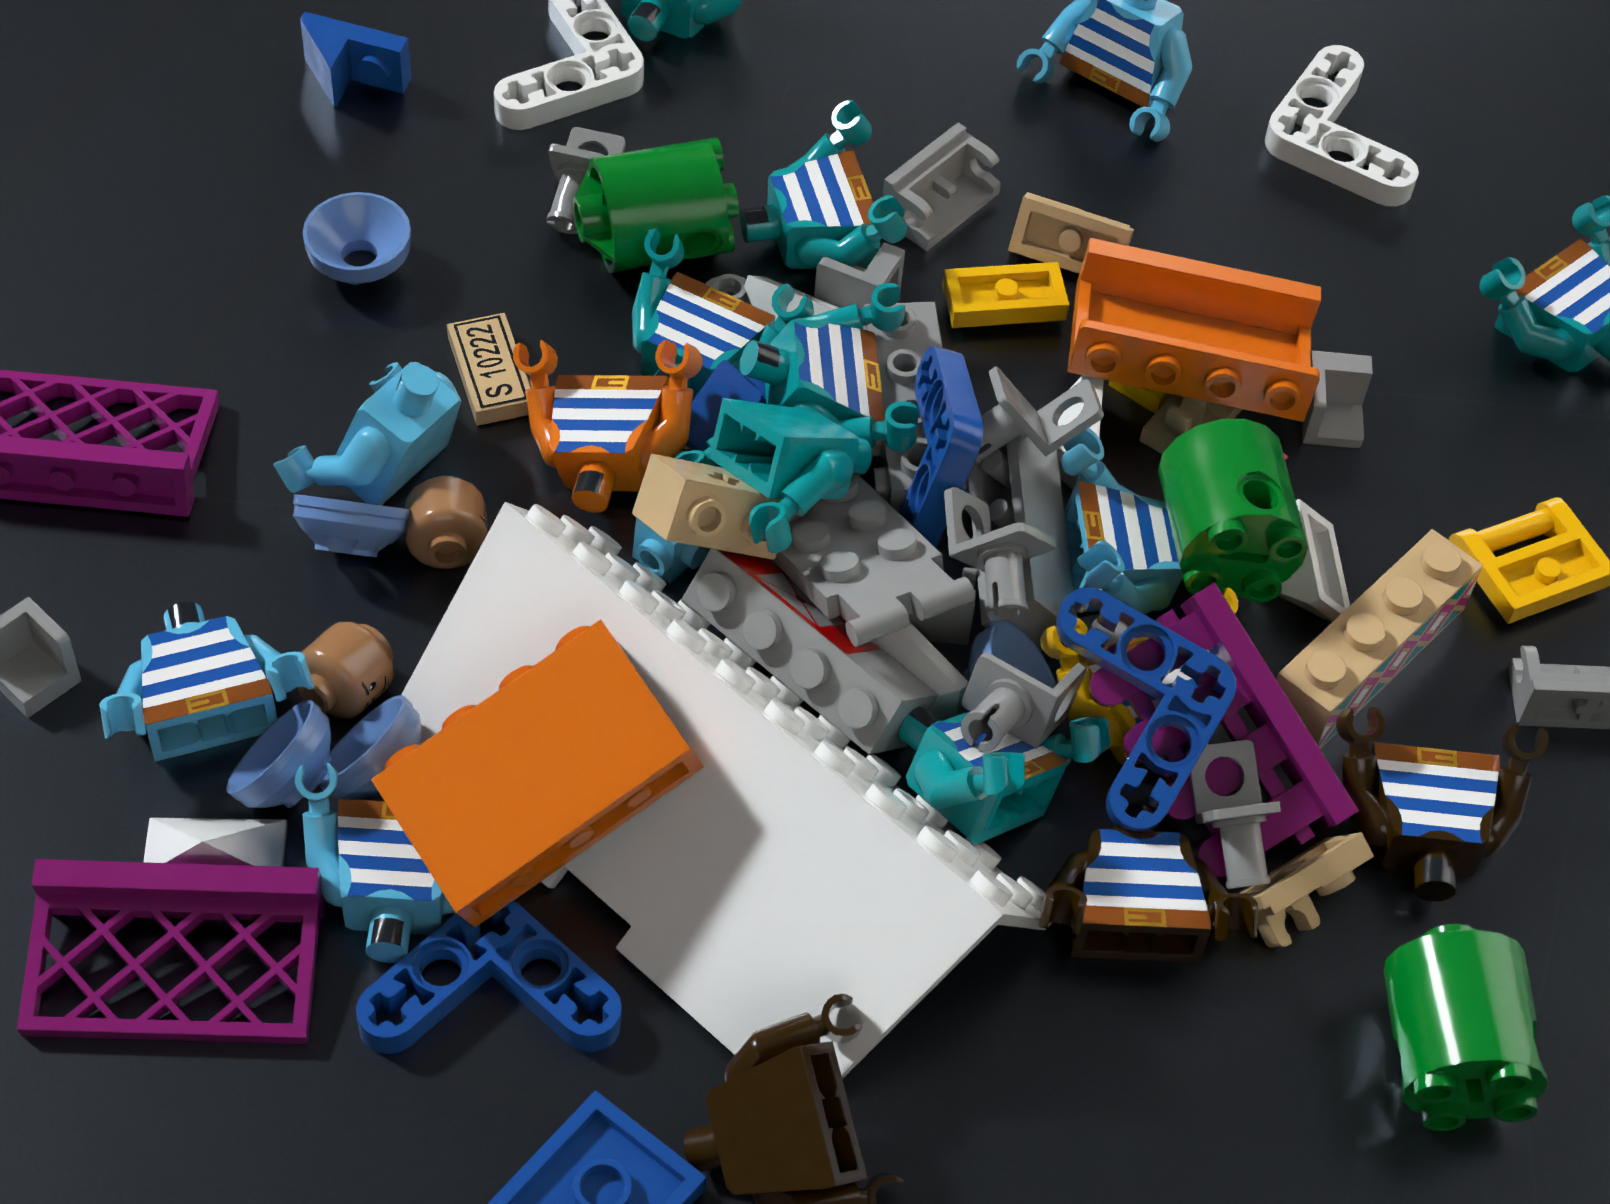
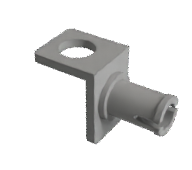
M573 127L566 146L554 143L550 145L548 154L555 185L558 186L551 211L546 219L550 227L566 234H578L573 212V197L576 195L588 170L589 160L593 157L605 156L601 153L582 149L589 145H598L604 148L608 155L624 153L626 147L624 137L581 127Z
M995 366L988 372L999 404L981 416L983 421V437L974 464H980L984 458L1018 435L1024 438L1028 437L1045 457L1103 418L1104 412L1095 387L1088 379H1084L1036 411L1005 374ZM1084 403L1082 411L1073 421L1066 425L1058 426L1059 418L1065 410L1074 404Z
M956 487L946 489L944 491L949 556L985 572L988 603L986 607L987 617L997 621L1016 620L1017 614L1020 617L1026 616L1029 613V608L1026 602L1023 563L1030 558L1055 550V538L1022 522L991 531L990 510L985 501ZM963 509L973 519L976 528L975 538L971 539L963 527L961 518Z
M983 653L976 661L962 698L963 707L971 711L961 722L963 738L972 746L982 734H987L980 742L977 750L991 751L1000 744L1007 733H1010L1037 749L1069 714L1087 667L1078 662L1052 689L992 654Z
M1250 740L1206 745L1189 775L1196 825L1212 823L1213 829H1220L1227 876V889L1270 883V876L1268 877L1260 822H1266V815L1281 812L1280 801L1262 803L1254 745ZM1190 748L1186 752V757L1188 756ZM1219 757L1235 761L1242 772V784L1239 790L1230 796H1219L1213 793L1205 780V772L1208 765Z

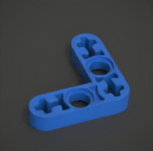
M929 346L920 361L915 379V397L928 446L898 513L936 548L947 525L944 491L951 487L963 489L980 450L983 437V421L962 353Z
M1093 587L1079 588L1071 592L1062 601L1056 618V629L1061 641L1071 650L1160 701L1112 783L1106 797V812L1111 822L1120 830L1150 831L1155 829L1168 813L1230 706L1236 692V677L1231 667L1219 657L1108 593ZM1088 606L1095 607L1100 611L1097 622L1113 633L1119 620L1129 625L1121 634L1114 654L1103 649L1111 636L1096 628L1088 630L1086 635L1080 634L1074 629L1077 618L1070 613L1072 609L1083 613ZM1138 637L1154 639L1160 644L1164 652L1163 664L1153 671H1142L1135 668L1127 657L1128 644ZM1178 654L1187 659L1180 672L1195 680H1199L1204 673L1211 674L1216 678L1213 689L1221 695L1220 700L1209 696L1203 703L1195 701L1191 697L1195 687L1178 675L1172 684V688L1162 683L1163 679L1173 668ZM1163 727L1180 729L1189 740L1190 750L1188 756L1179 762L1162 760L1153 749L1152 738L1154 733ZM1137 759H1140L1153 773L1173 778L1174 782L1169 787L1163 779L1159 778L1147 800L1155 808L1154 814L1143 810L1134 818L1125 812L1128 801L1120 795V792L1123 789L1133 793L1139 787L1148 771L1135 767V762Z
M512 901L485 920V922L493 927L499 925L502 921L505 922L504 935L500 937L497 933L491 931L481 938L480 925L474 927L458 914L453 915L370 985L359 997L355 1010L360 1038L367 1047L383 1054L399 1053L417 1042L489 978L493 977L565 1043L578 1051L591 1053L609 1047L620 1035L622 1005L620 996L611 985L516 901ZM474 945L476 960H473L471 953L468 951ZM541 958L551 960L558 965L561 972L557 979L550 984L534 985L526 981L521 975L522 969L527 963ZM435 960H451L460 967L461 973L456 981L445 986L431 985L421 976L425 967ZM406 985H410L414 996L409 1000L407 998ZM573 985L574 1001L585 1011L591 1013L599 1007L603 1009V1022L601 1024L591 1019L584 1021L581 1025L578 1023L577 1006L567 997ZM401 1008V1024L395 1026L392 1022L385 1021L379 1026L377 1025V1011L383 1009L386 1013L393 1014Z

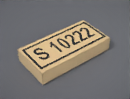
M505 313L447 324L448 340L476 426L529 415L525 390L531 387L526 373L518 369L514 363L513 350L516 344Z

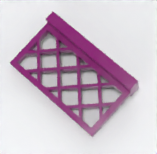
M0 369V391L13 392L16 395L0 402V499L189 517L194 503L193 481L220 405L219 390ZM57 397L74 398L76 402L53 412L44 404ZM117 403H129L137 406V408L113 417L106 410V408ZM179 408L199 410L197 414L177 423H174L166 415ZM29 409L38 417L14 429L5 421ZM90 415L99 423L76 435L67 427V425ZM150 421L160 429L139 440H136L128 432ZM53 432L61 441L37 438ZM114 438L122 447L98 444ZM176 444L184 453L160 450Z
M35 859L31 886L36 893L17 1025V1030L21 1036L308 1044L320 918L324 916L325 898L321 892L319 868ZM53 915L83 916L96 930L64 957L49 942ZM96 916L112 918L103 924ZM135 917L153 918L166 934L134 959L113 935ZM167 918L183 920L174 927ZM205 920H224L237 936L205 961L184 937ZM239 921L254 922L245 929ZM275 922H302L301 944L278 963L255 940ZM107 942L127 966L94 992L74 970V967L103 943ZM177 944L198 968L166 994L145 969ZM248 946L269 971L237 996L216 971ZM48 954L55 961V964L45 971ZM298 964L296 984L287 973ZM65 974L87 997L65 1017L39 1016L41 994ZM137 976L159 1001L137 1019H118L105 1002ZM208 978L230 1003L209 1021H190L176 1004ZM279 980L295 997L293 1024L262 1023L247 1006ZM97 1009L105 1018L87 1017ZM168 1011L176 1019L158 1020ZM239 1013H240V1014L245 1018V1020L247 1021V1022H230V1021H231L234 1017H236Z

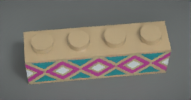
M1431 529L1278 673L1277 682L1320 749L1338 733L1336 728L1337 717L1343 710L1353 708L1355 716L1465 610L1483 564L1435 530Z

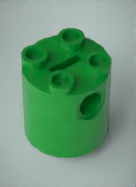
M717 137L593 157L589 160L588 170L576 195L573 197L574 219L580 241L582 243H589L601 253L604 265L609 273L650 267L652 260L645 251L644 241L648 232L654 228H657L660 232V241L656 248V254L664 255L671 251L676 234L684 247L682 261L735 252V236L729 218L738 217L739 204L733 182L723 183L721 172L724 170V158L719 139Z
M1219 419L1197 425L1175 438L1163 452L1158 468L1186 590L1195 595L1215 582L1221 593L1224 589L1230 588L1237 597H1245L1253 603L1270 601L1281 593V583L1288 580L1303 565L1308 550L1279 437L1266 425L1247 419Z
M1446 924L1428 930L1422 937L1398 947L1385 960L1383 972L1393 1040L1401 1055V1095L1403 1102L1410 1110L1421 1114L1423 1127L1432 1131H1449L1463 1126L1466 1119H1483L1495 1116L1497 1120L1503 1122H1520L1534 1117L1538 1113L1536 1099L1544 1094L1548 1079L1537 1052L1536 1012L1525 952L1518 941L1498 932L1477 930L1469 925Z

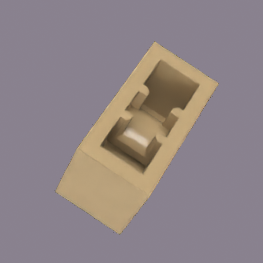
M651 454L632 511L635 517L666 541L775 560L777 554L768 551L766 538L758 544L753 542L749 516L754 506L765 502L779 503L781 499H769L722 467Z

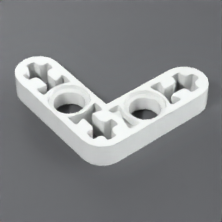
M548 0L550 19L575 55L500 80L494 89V113L501 125L515 130L530 129L631 96L641 89L644 81V58L642 53L605 0ZM576 6H581V13L577 14ZM597 31L606 33L608 38L598 41L588 40L583 37V34ZM573 81L580 83L583 87L576 91H563L558 89L556 85L561 82Z
M1331 45L1324 47L1317 53L1271 115L1264 140L1267 150L1280 160L1384 206H1400L1411 199L1419 174L1415 162L1396 150L1334 123L1357 91L1364 69L1363 58L1358 52L1346 46ZM1336 71L1339 72L1335 77L1334 82L1327 79L1328 74L1332 75ZM1316 98L1325 102L1327 107L1316 108L1309 106L1302 99ZM1295 123L1302 127L1301 132L1297 131L1293 135H1289L1294 129ZM1341 151L1352 156L1354 161L1341 162L1334 160L1329 156L1328 152ZM1364 165L1369 166L1368 170L1363 169Z

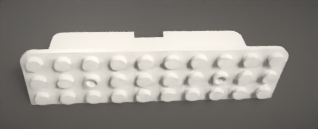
M504 502L401 694L413 704V708L420 714L421 739L419 745L441 731L443 722L453 712L467 705L477 706L497 692L501 681L512 671L525 665L534 666L556 651L557 643L568 632L580 626L590 627L601 619L704 768L541 882L548 888L555 889L569 870L629 923L631 927L616 946V949L734 1055L755 1031L808 1012L812 1017L820 1015L824 1004L829 998L843 993L851 996L853 1001L845 1007L832 1010L829 1014L831 1023L839 1029H848L856 1023L863 1022L862 1029L856 1038L844 1043L833 1042L843 1079L997 925L1046 930L1039 927L1046 892L1025 877L1020 876L1015 881L999 870L996 866L1000 862L1001 857L984 842L976 845L968 838L964 839L946 826L948 820L931 807L920 795L914 798L896 785L901 775L893 767L874 754H868L865 758L847 745L851 740L821 714L816 718L799 706L803 699L774 675L769 679L754 669L753 666L757 661L728 637L723 641L708 631L707 628L711 623L682 599L676 603L663 594L662 590L667 584L657 574L638 562L631 566L618 557L617 554L622 547L613 538L594 526L587 530L566 515L559 519L538 504H534L530 510H526ZM826 1036L820 1038V1043L832 1041Z

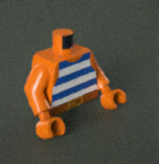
M540 340L542 358L537 365L530 367L527 347L520 342L517 343L513 350L514 363L518 369L530 375L531 388L526 389L525 393L532 435L544 462L556 468L564 486L573 490L572 502L579 509L591 513L603 512L608 507L612 491L639 492L651 454L673 458L686 445L690 434L693 389L687 388L688 379L696 376L703 365L702 355L695 346L686 343L683 350V360L678 366H675L677 355L675 343L664 340L658 345L655 360L663 372L670 374L669 378L668 376L558 375L555 385H549L548 376L554 372L557 366L558 357L556 351L549 344Z

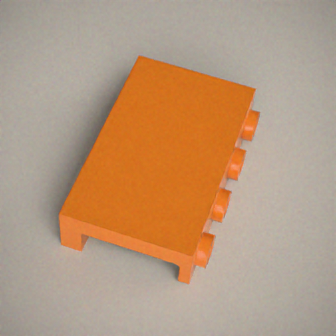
M1090 238L1076 284L1067 372L1304 422L1320 381L1319 369L1311 367V327L1321 303V287Z
M601 619L590 627L580 626L568 632L557 643L556 651L534 666L525 665L512 671L501 681L497 692L477 706L467 705L453 712L443 722L441 731L420 745H409L397 751L387 760L385 770L371 779L455 913L474 927L480 925L704 768Z

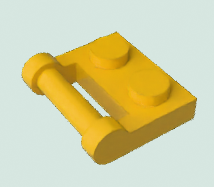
M1558 497L1538 503L1534 512L1478 532L1469 528L1451 534L1449 537L1450 542L1483 564L1477 582L1507 624L1610 587V560L1569 506ZM1541 534L1551 537L1495 557L1492 553Z

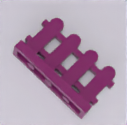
M1215 582L1180 605L1186 615L1184 618L1179 620L1173 609L1156 619L1161 625L1222 659L1231 667L1236 677L1234 698L1220 723L1232 742L1250 740L1253 743L1259 784L1269 800L1265 803L1280 801L1281 812L1266 815V822H1260L1264 852L1289 836H1292L1297 846L1312 839L1315 835L1309 824L1313 821H1316L1320 829L1339 824L1359 811ZM1149 638L1128 651L1127 657L1135 668L1142 671H1153L1163 664L1164 652L1159 643ZM1116 644L1107 648L1106 651L1114 654ZM1178 654L1170 673L1184 665L1187 659ZM1100 668L1091 676L1088 683V691L1092 700L1102 707H1114L1128 700L1141 721L1128 730L1124 737V750L1126 755L1129 756L1156 708L1147 693L1106 669ZM1204 673L1199 680L1193 679L1198 686L1194 689V693L1191 696L1195 701L1203 703L1209 696L1220 700L1221 695L1213 689L1216 681L1215 677ZM1241 707L1245 708L1257 727L1251 733L1237 712ZM1163 727L1153 735V749L1156 755L1159 757L1163 756L1165 761L1179 762L1186 758L1180 745L1188 741V738L1180 729ZM1219 757L1208 765L1205 772V780L1213 793L1219 796H1227L1240 788L1242 772L1235 761ZM1137 759L1136 763L1144 764L1140 759ZM1277 764H1280L1293 785L1288 789H1285L1272 768ZM1189 776L1166 814V817L1169 819L1183 821L1195 816ZM1174 780L1167 785L1171 787ZM1205 823L1212 836L1198 845L1194 857L1202 859L1216 878L1226 876L1220 829H1213L1212 823Z

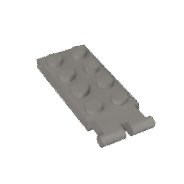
M852 475L848 493L842 499H820L804 516L800 517L795 514L788 521L792 543L787 549L777 553L775 560H773L829 620L841 615L847 621L845 624L849 640L855 647L908 627L910 624L909 614L913 613L920 621H924L975 600V592L967 577L956 580L950 578L944 572L942 554L859 475Z

